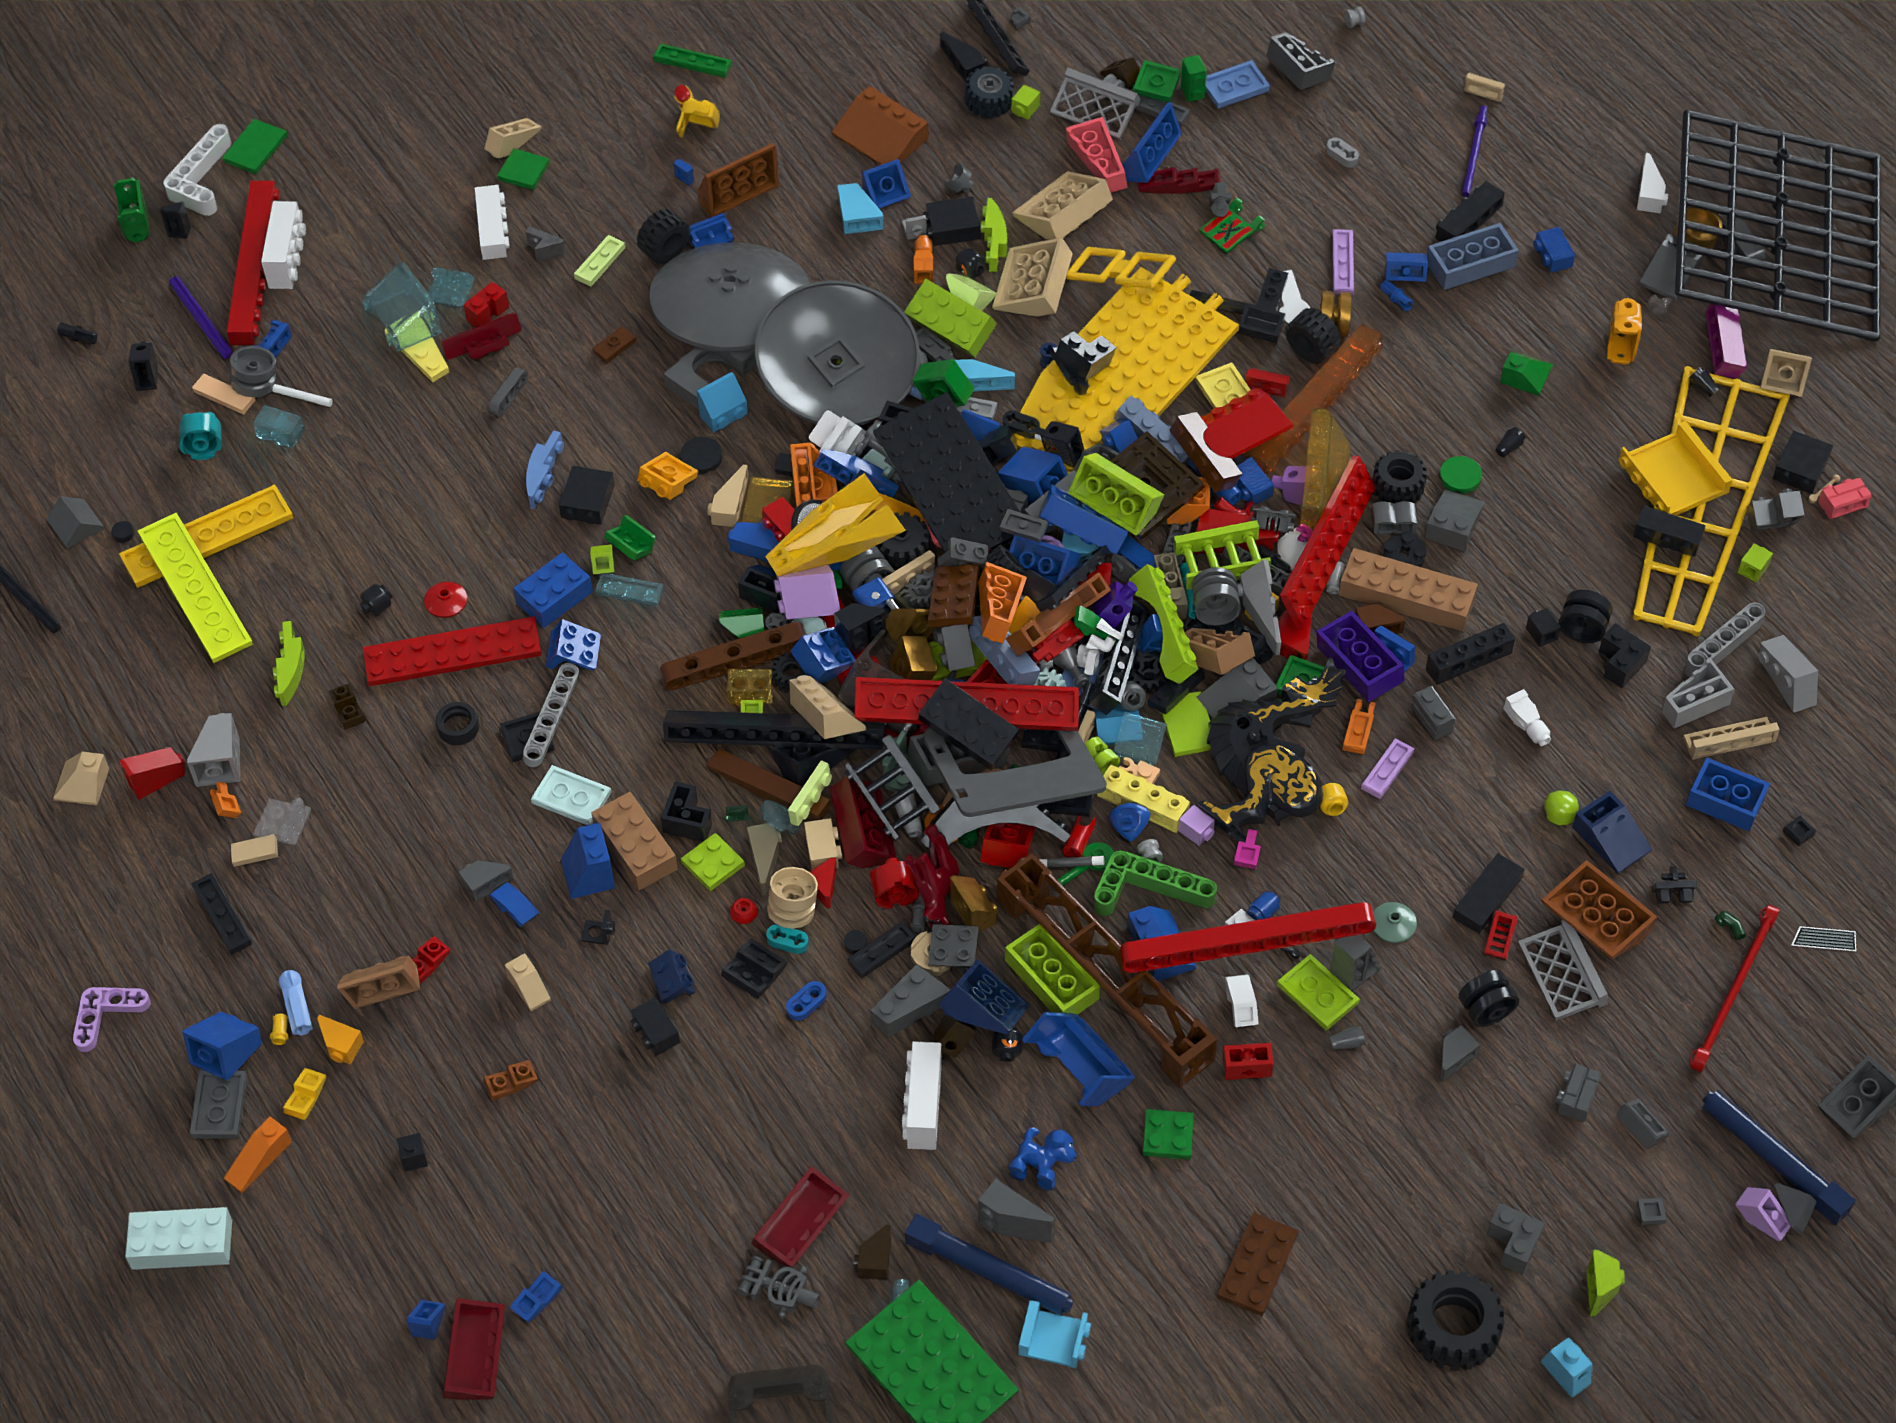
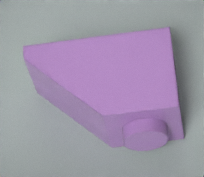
M1747 1187L1735 1204L1747 1222L1777 1241H1781L1791 1227L1785 1211L1770 1189Z

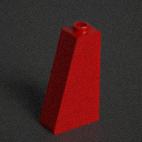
M1209 509L1200 515L1196 532L1250 522L1253 516ZM1267 519L1266 529H1259L1258 540H1255L1257 548L1265 545L1269 550H1273L1274 542L1278 543L1280 532L1277 529L1274 531L1275 520L1271 521V527L1268 530L1269 519ZM1246 542L1234 544L1249 552ZM1225 546L1213 548L1214 552L1223 553ZM1204 550L1193 552L1195 554H1206Z

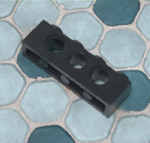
M1505 623L1499 624L1428 654L1426 670L1436 685L1512 654L1515 637Z

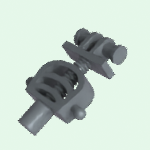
M752 1256L750 1266L745 1268V1272L748 1275H742L740 1279L742 1283L736 1290L739 1294L748 1296L751 1286L753 1287L751 1298L753 1301H757L763 1286L768 1288L769 1304L773 1309L780 1311L778 1313L780 1318L786 1316L785 1312L793 1313L798 1302L816 1308L820 1294L805 1289L807 1285V1278L803 1275L807 1271L805 1266H801L799 1271L791 1267H783L771 1279L768 1276L772 1269V1261L767 1259L763 1269L760 1270V1266L764 1263L763 1259ZM774 1291H778V1300L773 1298ZM784 1294L787 1295L786 1302L783 1301Z

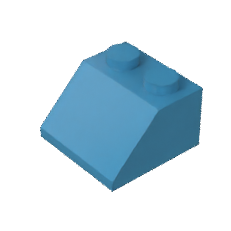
M732 372L697 390L700 418L713 433L748 414L747 400Z

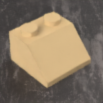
M1770 349L1760 388L1802 397L1812 357Z

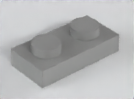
M970 397L965 406L957 407L960 414L963 409L994 420L997 402Z

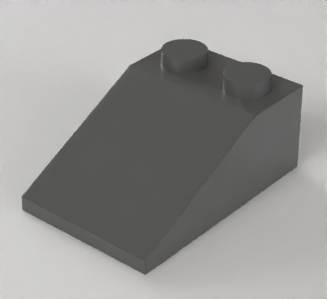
M1668 234L1639 285L1674 301L1679 297L1675 294L1677 236ZM1685 240L1687 244L1696 245ZM1685 252L1684 266L1700 269L1704 256ZM1684 274L1683 289L1686 288L1694 276Z
M1445 489L1429 518L1425 539L1466 551L1485 502Z
M1252 657L1231 669L1229 673L1223 675L1198 695L1197 698L1206 708L1209 717L1213 719L1217 716L1218 710L1228 706V702H1242L1243 699L1258 702V700L1273 702V699H1276L1278 688Z
M1868 1054L1818 1106L1855 1139L1896 1105V1079Z
M997 1179L992 1182L978 1199V1221L984 1229L992 1230L999 1235L1052 1243L1054 1240L1055 1218Z

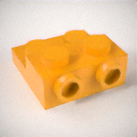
M664 452L640 467L637 481H639L642 487H648L656 491L659 497L671 500L683 492L684 485L697 478L698 470L671 454Z

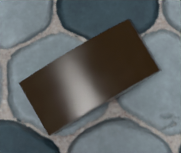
M349 683L329 690L330 697L344 730L365 722Z

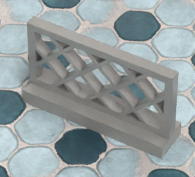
M1067 67L1064 74L1065 79L1050 113L1077 124L1087 122L1086 120L1088 119L1090 121L1091 118L1101 114L1110 136L1120 140L1135 106L1138 107L1140 102L1138 94ZM1068 84L1076 86L1078 92L1067 96L1065 90ZM1088 91L1093 92L1095 98L1084 102L1081 94ZM1080 96L1082 104L1072 108L1069 100ZM1109 98L1112 105L1102 109L1099 101ZM1067 101L1070 109L1064 112L1057 111L1059 104ZM1097 102L1100 110L1089 114L1086 106ZM1123 104L1129 106L1127 113L1119 116L1116 107ZM1084 107L1087 116L1080 119L1076 118L1074 111ZM1114 109L1117 117L1106 121L1104 112ZM1119 120L1121 126L1118 133L1110 131L1108 125Z
M1564 920L1561 921L1559 926L1518 941L1555 1021L1596 1005L1599 1008L1608 1005V994L1576 930ZM1559 933L1562 939L1559 946L1548 943L1550 936ZM1535 943L1541 945V948L1537 955L1529 952L1526 946ZM1545 947L1557 951L1553 960L1541 956ZM1560 953L1570 955L1571 961L1569 965L1557 962ZM1539 961L1550 964L1547 974L1537 970L1536 966ZM1554 966L1566 970L1563 979L1551 975ZM1570 972L1580 975L1581 979L1578 985L1566 981ZM1548 980L1560 984L1556 993L1546 989L1545 986ZM1564 985L1576 989L1572 998L1560 994ZM1579 991L1588 993L1592 1000L1583 1003L1577 1001L1576 997ZM1558 999L1570 1003L1566 1010L1557 1011L1555 1004Z

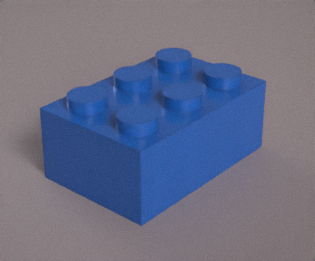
M563 552L513 588L516 604L529 616H535V621L543 628L547 627L593 592L591 577Z
M1706 757L1690 791L1686 806L1750 832L1765 800L1770 783Z

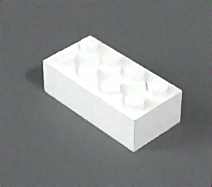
M273 201L261 261L269 289H292L294 281H297L296 267L300 265L299 251L303 250L302 236L306 234V225L302 224V210H299L297 202Z
M913 1042L912 1051H907L908 1069L905 1079V1110L902 1120L903 1139L907 1140L908 1149L936 1150L942 1067L941 1043Z

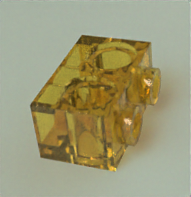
M772 669L728 670V703L741 705V700H763V704L772 703Z

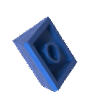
M899 159L862 172L863 191L878 208L911 197Z

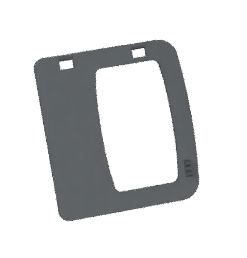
M930 728L924 734V743L928 751H930L935 765L950 794L953 795L960 813L966 817L1104 792L1107 786L1105 778L1078 731L1056 730L1069 753L1067 757L1020 768L967 775L960 772L945 743V738ZM941 748L943 753L937 754L935 749ZM964 792L966 797L960 798L958 793Z

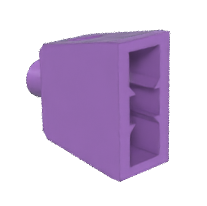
M1288 466L1283 476H1273L1272 483L1274 488L1282 489L1285 501L1317 509L1322 496L1319 467Z

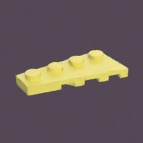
M418 310L384 330L385 335L432 383L449 373L448 366Z

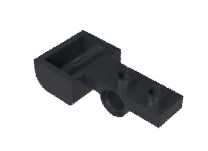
M1269 268L1257 305L1247 303L1245 305L1239 323L1238 334L1278 343L1286 313L1278 312L1277 310L1279 309L1288 279V272Z

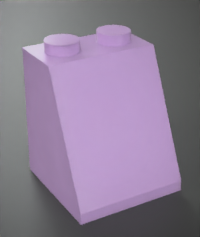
M829 565L777 576V580H774L776 593L780 592L781 600L778 601L780 614L784 613L786 619L834 615L835 612L840 610L834 574Z

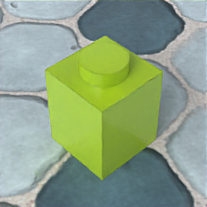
M1023 85L1012 98V113L1027 120L1040 107V92L1026 85Z
M1754 543L1741 560L1738 573L1757 583L1769 567L1773 553Z
M612 544L591 547L593 574L614 572Z

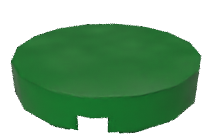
M1465 456L1449 458L1440 469V481L1444 487L1452 492H1472L1479 487L1482 479V469L1479 464Z

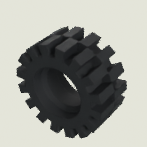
M999 545L987 556L988 562L1023 576L1026 573L1019 560L1002 545Z
M785 652L783 653L784 657L781 655L777 656V660L773 661L771 669L775 687L778 686L780 691L784 688V692L789 693V680L797 679V677L806 674L793 654L788 655ZM787 669H797L800 671L798 675L793 677L783 674Z

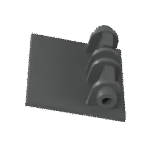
M1263 506L1253 508L1252 521L1257 520L1259 529H1266L1267 519H1269L1268 530H1270L1271 521L1275 520L1274 531L1279 528L1278 532L1289 533V531H1294L1296 514H1292L1291 511H1273Z
M933 924L928 965L957 967L961 974H965L975 963L979 927Z

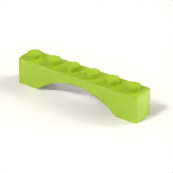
M1146 564L1129 578V581L1133 582L1138 588L1134 595L1149 602L1155 608L1160 618L1163 643L1159 661L1165 677L1180 684L1199 669L1195 661L1196 656L1190 648V640L1185 635L1183 622L1179 618L1177 607L1170 596L1171 591L1165 583L1164 573L1159 568Z

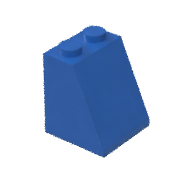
M1023 446L998 472V475L1006 489L1024 492L1028 495V503L1032 504L1045 494L1051 485H1056L1068 473L1060 455Z
M596 823L577 828L561 858L570 898L574 899L614 889L612 867L601 824Z
M219 1012L183 1031L189 1063L227 1081L262 1044L260 1031L257 1026L223 1012Z

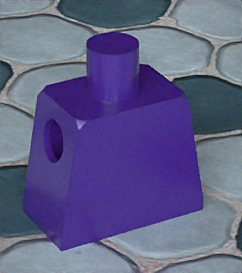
M1128 581L1124 586L1119 582H1114L1109 586L1111 591L1094 602L1093 613L1103 618L1113 629L1132 609L1133 595L1138 591V588L1131 581Z

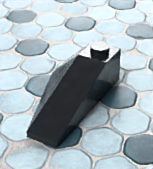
M775 746L771 748V754L784 779L803 787L820 761L828 763L831 770L857 749Z

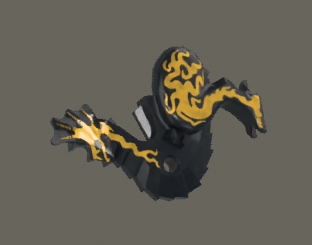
M1333 658L1327 660L1326 666L1319 678L1314 676L1310 682H1305L1297 675L1294 680L1283 685L1281 696L1283 699H1273V702L1264 700L1254 702L1245 699L1242 702H1228V706L1218 710L1217 716L1208 723L1210 731L1207 744L1211 746L1212 760H1215L1220 776L1224 775L1232 787L1234 786L1243 793L1245 799L1223 805H1214L1202 800L1197 805L1200 806V810L1215 820L1214 824L1237 842H1246L1240 827L1246 824H1264L1266 814L1275 820L1276 826H1280L1281 820L1291 815L1301 818L1309 816L1321 805L1323 798L1322 783L1313 767L1304 759L1305 749L1300 747V745L1280 740L1274 735L1273 730L1282 724H1293L1311 728L1312 717L1320 713L1323 708L1335 707L1337 705L1336 697L1343 691L1340 681L1345 676L1346 670L1337 669L1334 666ZM1240 724H1245L1248 726V728L1240 729L1238 726Z

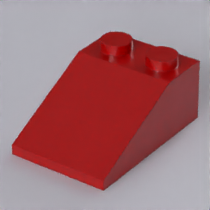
M1020 823L988 825L983 840L980 862L1011 869L1018 860L1030 855L1036 827Z

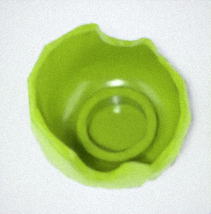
M1558 790L1546 797L1544 809L1550 822L1556 825H1568L1574 822L1575 815L1579 811V804L1577 798L1569 791Z

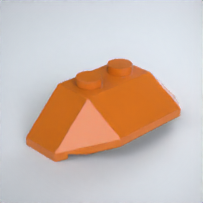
M812 443L790 444L796 508L808 500L815 499L825 502L836 494V479L813 466L821 453Z

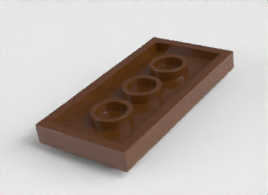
M978 564L942 566L935 569L928 617L929 627L973 624L980 572Z
M1253 1212L1217 1298L1263 1317L1299 1230Z

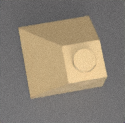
M81 752L67 760L53 800L97 806L109 771L104 754Z

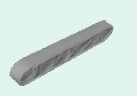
M565 663L559 668L524 748L523 762L529 767H537L542 763L577 683L579 669L572 663ZM571 671L574 673V676L566 677L563 675V672ZM564 687L567 689V692L559 693L556 691V688ZM557 703L560 705V708L556 710L551 709L549 705ZM548 719L551 720L553 724L551 726H545L542 724V721ZM543 736L546 738V741L537 742L534 738ZM533 752L537 753L539 757L537 759H531L527 756V754Z

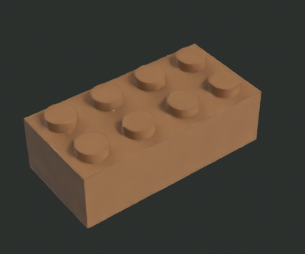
M631 792L591 812L593 824H601L606 845L638 891L678 870L676 855Z

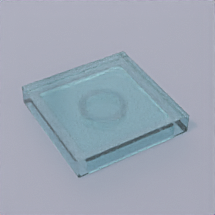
M1124 712L1113 752L1117 756L1128 757L1138 762L1141 760L1156 766L1167 724Z

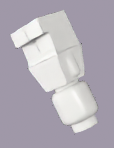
M1523 689L1506 697L1503 709L1513 723L1526 731L1534 743L1540 746L1548 744L1551 741L1549 736L1550 730L1543 721L1539 720L1540 716L1537 708L1528 698L1526 691Z

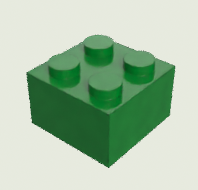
M954 359L921 364L912 380L927 402L948 392L956 407L965 406L974 390L973 385Z

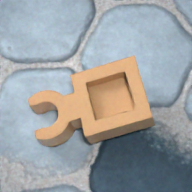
M1128 757L1123 759V764L1128 767L1119 766L1128 773L1137 777H1143L1152 784L1155 783L1160 775L1159 768L1141 760L1136 765Z

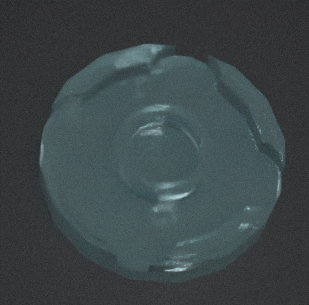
M766 800L759 809L760 813L764 812V819L780 831L787 829L790 830L789 834H796L802 825L796 826L791 824L788 808L775 801Z

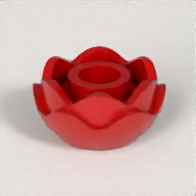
M739 898L730 907V917L738 924L752 923L758 916L757 905L749 898Z

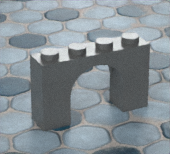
M695 346L687 355L682 356L673 367L666 370L664 373L665 387L699 410L697 390L709 383L700 378L695 373L696 370L709 362H722L740 374L745 375L756 365L755 349L716 351Z

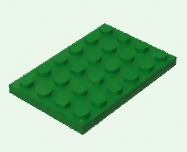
M920 1280L914 1283L845 1342V1346L914 1423H983L1019 1391L1014 1383Z

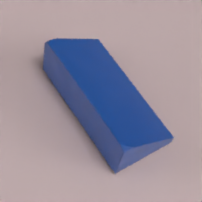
M966 409L962 410L961 415L979 442L989 432L1001 427V424Z

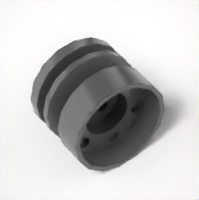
M1218 567L1208 568L1199 572L1194 577L1192 591L1195 612L1201 622L1213 626L1225 625L1239 615L1241 607L1237 581L1231 571Z

